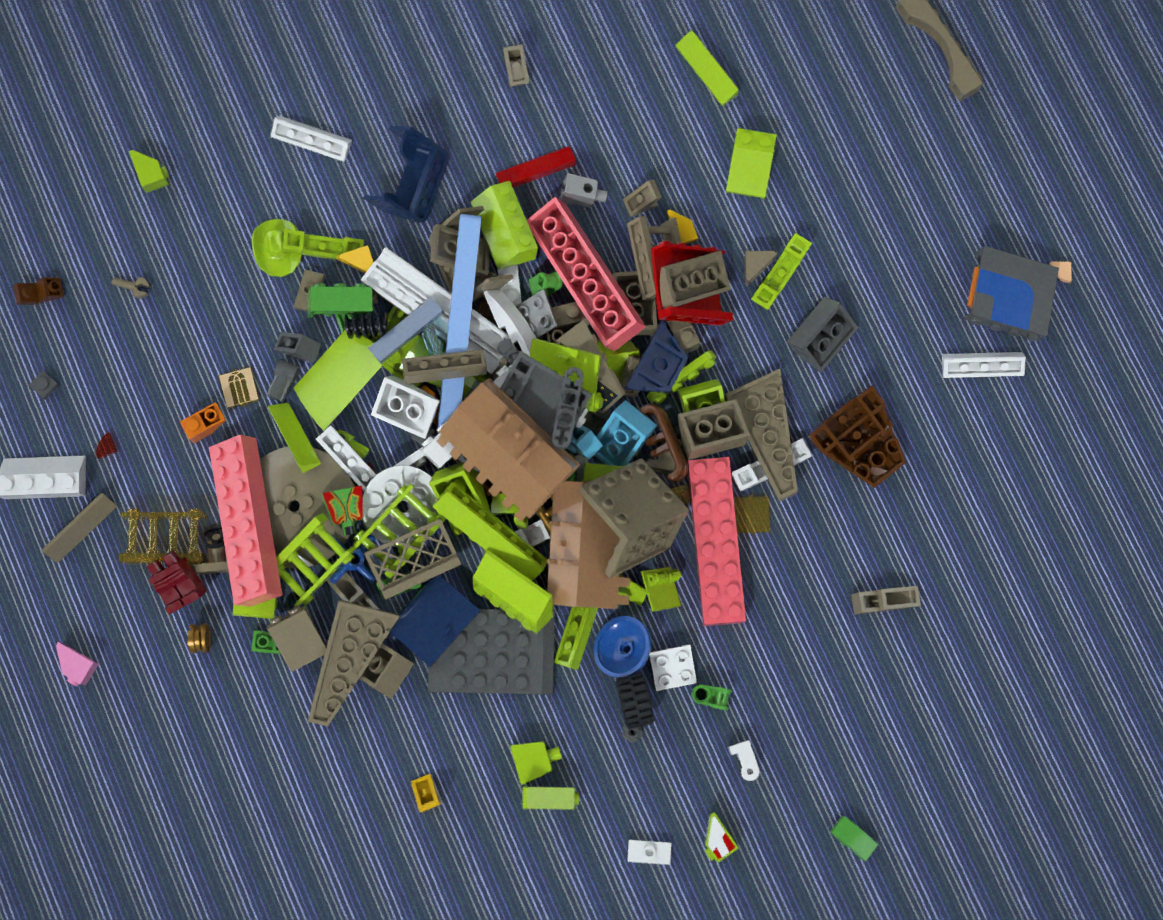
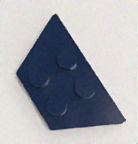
M663 320L654 332L625 389L669 393L676 382L688 356L680 348L675 336L672 337L666 328L667 324Z

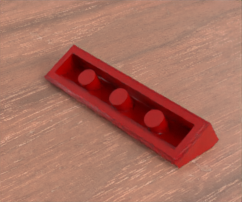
M566 147L495 174L499 183L510 181L512 187L515 188L575 166L576 159L570 147Z

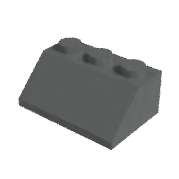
M824 297L789 338L787 343L799 357L821 373L859 327L841 303Z

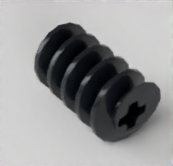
M371 312L368 313L367 318L364 317L363 313H360L359 319L356 318L355 313L349 319L346 313L345 330L348 338L353 339L354 334L358 339L362 337V334L365 338H369L370 334H372L373 338H377L378 333L383 337L388 332L387 312L384 313L383 318H381L379 312L376 313L375 318H373Z

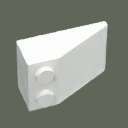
M392 375L384 377L371 415L426 439L440 400L412 383L405 384L403 379Z

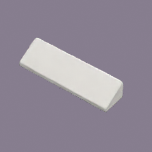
M282 116L274 119L270 136L341 161H345L352 143L350 139Z
M1022 352L942 354L943 378L1024 376L1026 356Z
M332 426L328 427L316 440L358 486H362V490L365 491L368 483L376 476L375 472Z

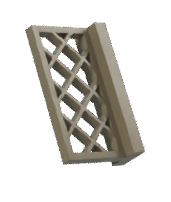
M440 518L364 553L384 599H388L461 565ZM437 524L442 531L439 540L427 536L429 529ZM427 529L425 535L420 533ZM417 534L424 537L420 548L409 545L411 536ZM443 535L445 537L446 542L441 541ZM426 538L438 542L434 554L422 550ZM404 539H407L406 543L400 542ZM398 543L405 546L401 557L389 553L392 545ZM440 543L449 546L452 554L446 557L436 555ZM389 547L387 552L382 551L383 549ZM407 547L419 551L415 562L403 558ZM376 552L385 554L382 566L373 563L370 555ZM421 552L433 556L429 565L423 566L417 563ZM388 556L400 560L396 571L384 567ZM435 557H437V558L440 559V560H437V561L433 562ZM402 561L414 565L411 573L405 575L398 572ZM416 566L421 567L420 569L414 571ZM376 567L381 569L379 574L376 570ZM383 570L394 573L392 582L383 585L380 578Z

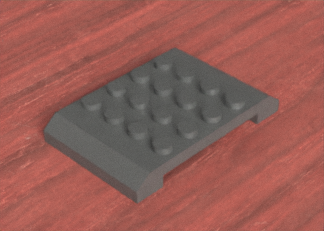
M520 351L500 389L552 437L564 376ZM572 381L570 387L567 385L565 386V388H573L575 390H578V387L574 388L575 383ZM584 388L581 389L574 428L593 395ZM566 393L564 395L566 403L572 404L575 402L576 396L573 393ZM564 413L560 416L559 420L562 424H569L572 417L570 414ZM558 426L557 430L561 429V435L556 437L555 440H558L559 445H563V442L568 440L564 436L565 430L570 432V428L563 429ZM461 454L458 460L465 463L467 458Z
M479 609L480 612L437 661L429 667L428 693L553 695L555 611H553V618L536 634L532 630L525 629L517 619L510 618L504 610Z

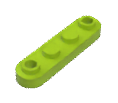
M709 350L684 367L670 392H677L678 389L683 387L684 382L694 380L704 368L706 370L711 368L716 363L715 359L717 356L714 352ZM650 392L647 398L651 404H660L667 398L666 395L669 393Z

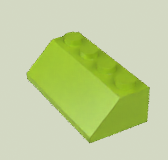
M510 181L490 186L471 201L472 207H484V210L478 215L481 216L480 228L498 270L536 259L538 246Z
M488 550L473 576L474 591L478 595L488 598L493 606L503 609L510 618L517 619L525 629L532 630L537 634L553 618L552 595Z

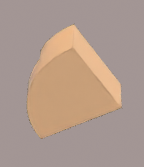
M1051 261L1049 265L1059 268L1058 278L1062 282L1070 283L1072 281L1071 262Z

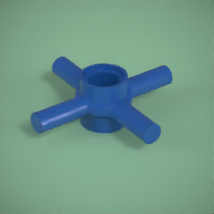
M332 535V537L347 551L348 549L334 535ZM369 535L368 538L374 543L375 538ZM361 543L352 553L356 563L352 564L349 562L346 565L343 563L329 580L336 584L348 570H358L372 584L376 578L363 565V553L367 548Z

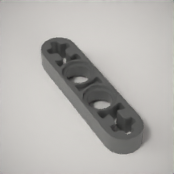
M576 367L569 368L564 374L553 429L552 443L560 450L570 446L583 384V373ZM573 372L577 373V377L580 378L575 380L574 388L578 387V390L565 388L566 385L570 387L571 379L568 378V375L572 376ZM566 393H573L576 396L575 402L572 404L566 403L564 395ZM568 413L571 415L572 420L569 424H562L559 418L562 414ZM558 426L563 429L570 428V432L565 430L564 436L568 441L563 442V445H559L558 440H555L556 437L561 435V429L557 430Z

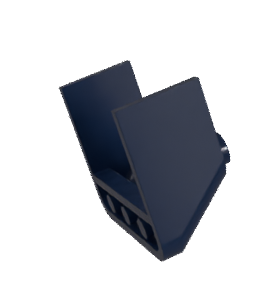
M390 126L388 130L402 138L399 151L401 156L407 160L395 195L392 193H384L382 196L364 195L363 199L385 213L413 222H424L429 216L448 164V153L444 148L411 126Z

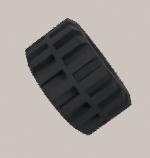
M639 672L616 678V688L626 727L633 729L653 724L655 718L644 675Z

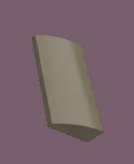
M721 251L661 267L660 293L663 309L670 306L676 307L731 290Z

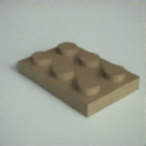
M435 224L432 233L430 262L454 269L458 230ZM479 237L475 276L485 279L489 271L490 249L486 240Z

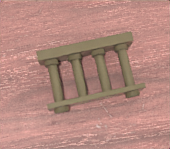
M639 216L627 223L643 300H651L656 297L651 248L657 245L651 244L650 234L663 235V240L670 241L671 244L681 243L676 218H672L660 226H648L646 216Z

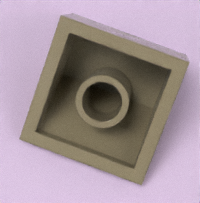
M382 643L359 679L392 699L414 663Z

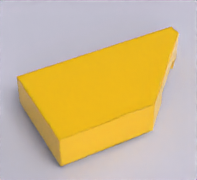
M672 210L667 211L669 220L672 218L677 220L681 243L688 244L698 240L691 219Z

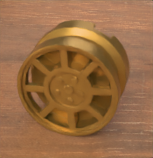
M207 623L201 624V626L190 624L189 628H192L188 630L190 653H197L198 651L208 653L211 644L209 625Z

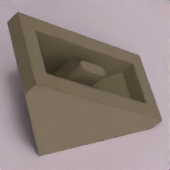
M775 251L745 252L744 277L747 287L775 260L777 255Z

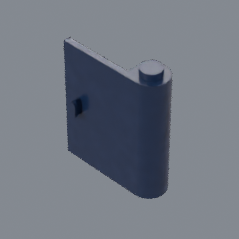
M437 575L431 578L399 613L400 617L391 628L388 636L395 642L399 639L423 662L431 667L477 616L480 610L442 576Z

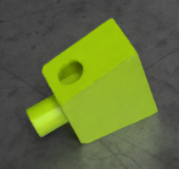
M545 742L510 746L521 785L552 771L550 762L562 759L559 747L547 750Z

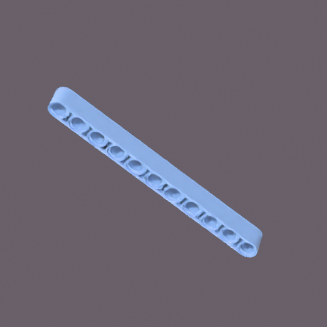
M460 214L445 354L464 352L468 348L481 216ZM464 377L442 380L437 429L449 420L457 407L462 403Z

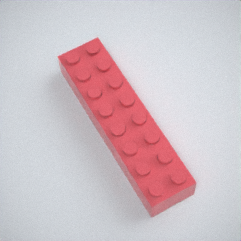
M554 197L527 219L533 236L606 348L615 352L646 328L642 319L565 202Z
M240 434L209 447L234 605L251 607L282 596V589L257 439Z
M729 457L688 460V479L703 627L744 623L746 616Z

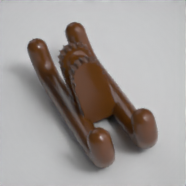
M654 404L642 406L640 408L641 413L647 416L655 414L662 431L645 441L646 445L651 446L660 441H666L664 445L650 452L651 457H657L670 451L675 462V469L668 474V479L674 482L681 481L688 473V463L668 414L664 409Z

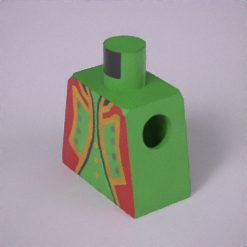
M362 486L322 493L321 498L332 526L342 524L344 536L356 534L354 522L363 519Z

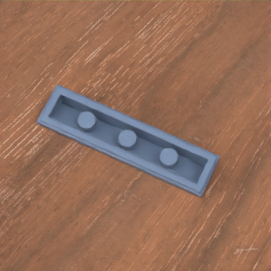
M432 298L428 299L368 348L380 364L384 363L443 315L444 310Z

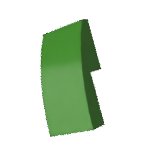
M254 630L252 652L281 654L269 632Z
M841 816L830 831L844 846L849 847L863 861H867L878 846L872 838L845 816Z

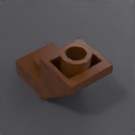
M42 277L36 283H16L13 285L17 305H36L64 297L61 278Z

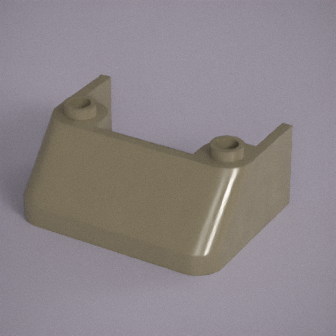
M484 207L458 209L441 225L458 230L460 214L478 216L484 210ZM432 233L430 234V237H429L430 247H431V243H432ZM438 264L449 292L452 294L454 269ZM491 272L488 273L485 279L475 276L473 301L485 297L483 292L487 290L502 288L514 278L513 275L497 276V274Z

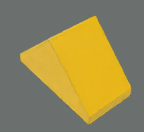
M368 245L337 255L336 257L337 260L364 274L374 263Z
M431 774L411 781L419 812L427 811L442 804Z

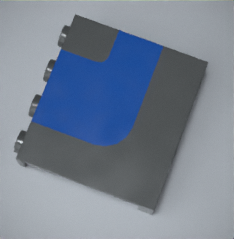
M987 246L976 251L975 259L980 260L971 312L964 316V319L970 321L973 325H985L994 331H1006L1011 336L1027 337L1026 339L1036 342L1046 337L1059 268Z

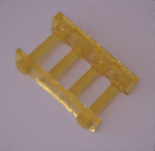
M127 509V512H120V517L129 519L128 550L125 553H119V562L123 564H150L159 559L161 564H166L162 557L174 550L180 559L185 556L188 564H205L206 555L198 550L199 519H207V515L201 512V509H188V512H140L139 509ZM137 519H149V541L146 553H138V550H136ZM158 519H170L169 550L166 553H159V550H157ZM178 519H190V541L187 553H179V550H177Z

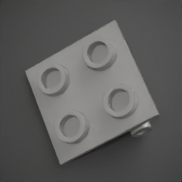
M544 289L516 306L539 340H544L546 333L558 326Z

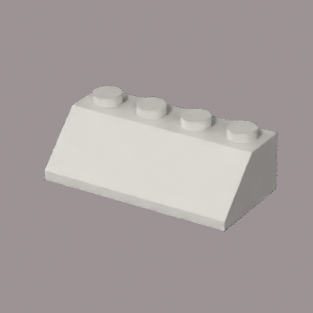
M86 456L3 459L0 467V498L86 496Z

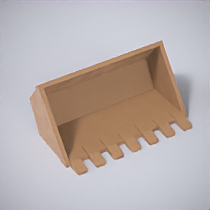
M490 378L482 382L457 407L449 420L438 431L441 436L438 438L437 443L441 447H445L450 442L454 446L450 455L455 460L461 454L467 458L463 468L470 472L475 466L480 471L476 477L480 484L489 479L493 483L489 492L494 497L500 491L507 496L503 500L502 505L509 509L515 504L519 508L515 514L519 521H522L526 516L531 518L581 465L565 449H557L552 443V437Z
M566 480L553 493L552 521H549L551 540L550 556L547 559V564H549L547 592L552 595L553 605L617 609V605H628L629 596L618 595V588L629 587L630 578L619 577V574L609 578L605 574L608 561L612 558L615 552L614 548L618 545L620 538L579 493L580 486L588 482Z

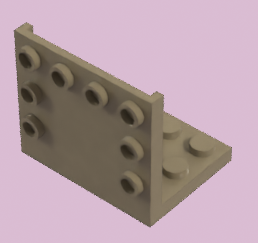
M642 458L581 485L579 493L620 538L605 571L609 578L670 549L689 511Z

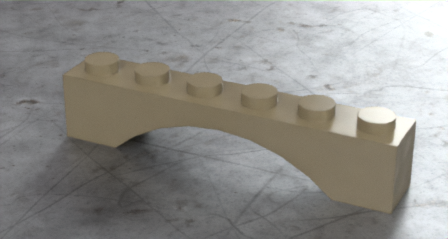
M898 0L895 8L905 23L926 32L941 47L949 66V88L958 101L961 102L978 92L983 85L981 75L972 68L970 59L964 56L959 43L953 40L949 28L942 24L938 12L932 9L928 3L929 1Z

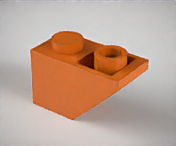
M215 402L183 419L180 423L189 440L196 443L213 434L226 419Z

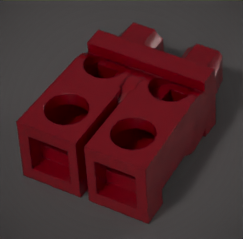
M174 550L162 557L167 567L164 568L159 559L147 566L151 574L148 581L150 584H153L155 591L160 594L166 604L165 610L168 615L199 599L208 591L192 567L187 563L186 557L184 556L180 559Z

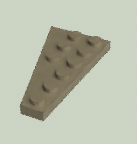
M778 369L726 393L725 397L727 401L737 400L750 434L748 442L780 502L797 494L798 489L781 371Z
M342 600L338 601L308 722L329 726L348 694H350L354 685L378 651V648L400 617L399 614Z

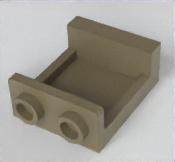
M295 606L284 617H281V615L274 617L269 621L270 624L267 628L291 672L325 655L327 648L326 642L322 640L305 606L301 608L300 606Z

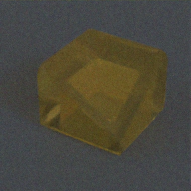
M687 484L670 489L683 504L690 503L691 499Z

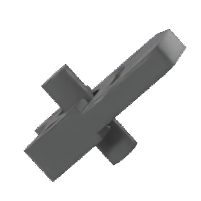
M509 339L501 341L497 347L501 355L507 359L509 366L513 364L520 352Z

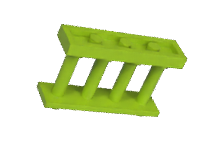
M411 483L408 486L403 484L396 492L398 496L365 531L361 529L355 535L353 545L357 548L362 543L369 551L376 548L377 546L367 537L375 528L389 541L398 538L382 523V520L389 513L410 532L418 529L396 507L403 498L424 515L428 523L439 518L443 523L447 518L439 513H432L410 492L414 487ZM439 525L431 527L427 536H431L439 528ZM427 529L420 533L425 535ZM415 534L413 535L414 539L409 545L420 548L424 537ZM396 543L394 545L399 549L398 552L400 554L398 556L401 557L405 546ZM407 547L403 558L409 560L417 550ZM380 552L374 553L381 562H384L385 554ZM388 557L384 567L396 571L400 560ZM402 561V562H401V565H400V568H401L406 562ZM384 570V574L390 579L394 576V573Z
M324 513L314 517L276 557L279 576L300 597L294 606L308 605L315 598L313 596L315 591L343 563L345 565L354 558L352 553L357 549L353 546L346 551L326 531L324 523L328 518ZM314 533L316 535L319 534L340 556L334 564L311 543L312 539L310 537ZM301 547L303 549L306 548L327 570L320 578L298 556L299 553L297 551ZM287 561L293 562L314 584L307 592L285 570L286 567L284 565Z

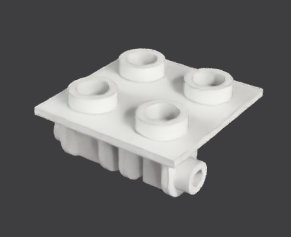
M690 644L650 652L649 658L656 691L697 683Z

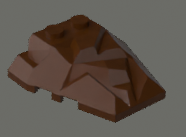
M873 386L868 387L856 397L846 402L808 435L822 454L872 488L878 486L906 463L898 438H895L892 421L888 418L885 409L887 408L886 404Z

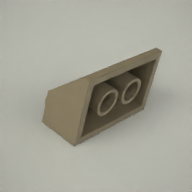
M736 399L678 415L681 442L688 460L744 446L750 437Z

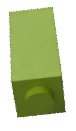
M523 787V809H575V805H579V792H575V788Z

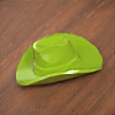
M284 219L265 221L257 226L252 234V250L255 261L259 268L269 276L284 277L291 274L301 261V254L282 249L284 229L298 231L294 223Z

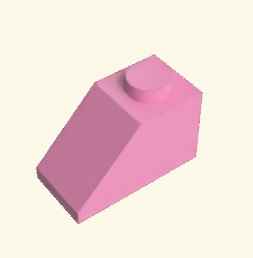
M58 642L56 649L62 674L68 677L67 681L77 687L79 684L87 685L99 663L66 644Z

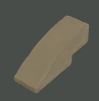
M347 572L336 584H333L329 578L326 580L343 601L379 609Z
M918 586L888 588L851 594L854 615L921 606Z

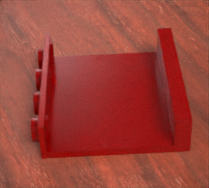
M662 241L659 245L651 248L658 320L719 326L734 321L733 313L721 312L719 294L663 309L660 293L661 267L721 251L722 255H724L726 251L717 250V247L687 246L686 243L671 244L670 241Z

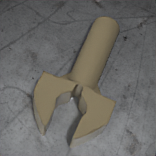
M138 277L135 282L119 278H113L112 280L113 285L132 290V296L138 299L145 298L148 294L139 291L137 287L145 286L151 288L149 283L141 277Z
M506 358L500 359L497 369L490 375L492 380L498 377L496 373L504 365L508 367Z

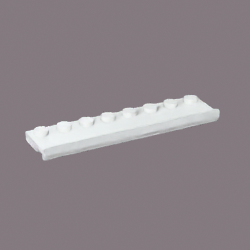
M387 247L384 248L378 259L374 261L362 277L361 282L367 284L368 287H372V290L408 316L428 299L432 298L444 310V314L430 324L427 329L446 342L451 293ZM472 309L467 351L484 349L487 372L493 374L497 369L500 359L504 358L497 347L501 341L510 340L506 332Z

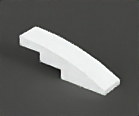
M500 289L483 292L498 328H506L512 344L519 343L522 352L530 356L531 341L533 338H537L525 318Z

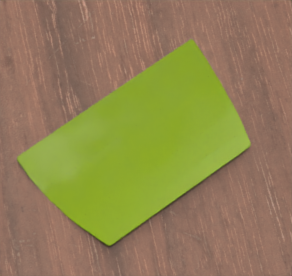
M346 330L294 387L300 401L323 431L326 430L384 364H380L368 349L374 342L364 336L358 339L355 334L353 339H349Z

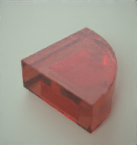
M109 432L102 436L96 448V456L99 460L118 452L112 435Z

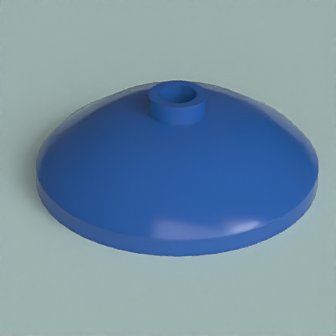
M620 616L608 621L598 632L594 643V658L598 667L605 674L614 678L637 673L647 662L651 651V637L648 629L641 621L630 616Z

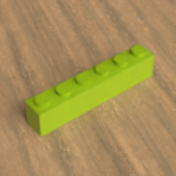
M454 482L437 498L433 508L441 516L452 522L457 529L468 535L473 542L484 548L486 552L489 550L531 581L544 570L547 563L546 557Z

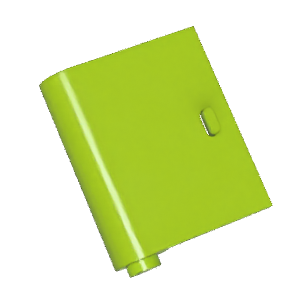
M533 338L531 341L530 357L564 376L569 368L576 367L580 369L583 373L582 388L593 394L586 408L591 412H597L598 409H601L604 399L601 397L600 392H596L601 355ZM573 372L572 376L568 375V378L574 383L575 380L580 379L575 372Z

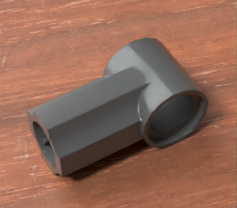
M279 360L274 371L275 377L266 395L276 401L283 402L291 384L295 383L298 378L300 367L285 360Z

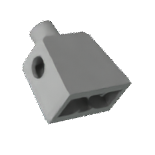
M567 173L561 186L560 200L569 205L591 207L595 200L606 201L607 190L597 189V180Z

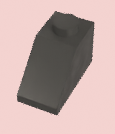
M281 332L274 351L301 361L314 363L319 355L321 344L303 334Z

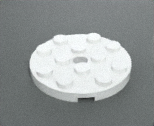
M406 465L393 466L379 472L368 483L362 497L363 520L366 527L368 528L398 496L396 492L403 484L408 486L411 483L414 487L410 492L432 513L436 512L438 514L436 509L433 508L437 498L429 485L432 477L419 468ZM405 498L401 500L409 504L408 510L402 513L418 528L428 524L427 518ZM391 513L382 520V523L397 537L410 532ZM376 528L371 532L380 542L384 544L389 542ZM411 536L409 544L414 539L413 536Z

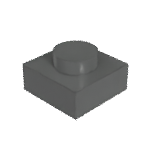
M42 370L29 386L46 400L59 384Z

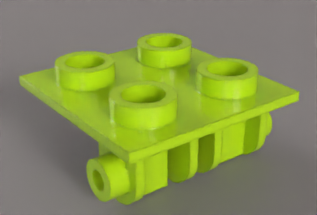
M664 567L641 572L652 612L681 606L675 586V581H678L682 576L680 570Z

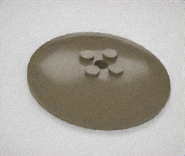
M289 447L277 449L260 459L276 557L314 517L321 513H324L328 518L324 525L326 531L331 536L334 535L343 545L346 544L351 536H344L342 524L332 526L321 494L355 487L352 478L331 455L316 448L313 449L321 464L305 473H302ZM293 501H298L300 504V508L296 512L290 510V504ZM314 533L310 537L312 539L311 543L327 559L336 554L319 534L316 535ZM301 547L297 551L299 553L298 556L308 567L320 564L306 548L303 549ZM289 561L284 565L286 568H298L293 562Z

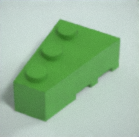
M317 283L314 284V287H310L307 293V318L314 317V314H325L326 317H332V314L345 315L346 313L347 316H351L353 313L355 315H360V313L368 315L369 312L372 313L373 311L372 287H367V284H355L354 287H346V284H334V287H326V284Z

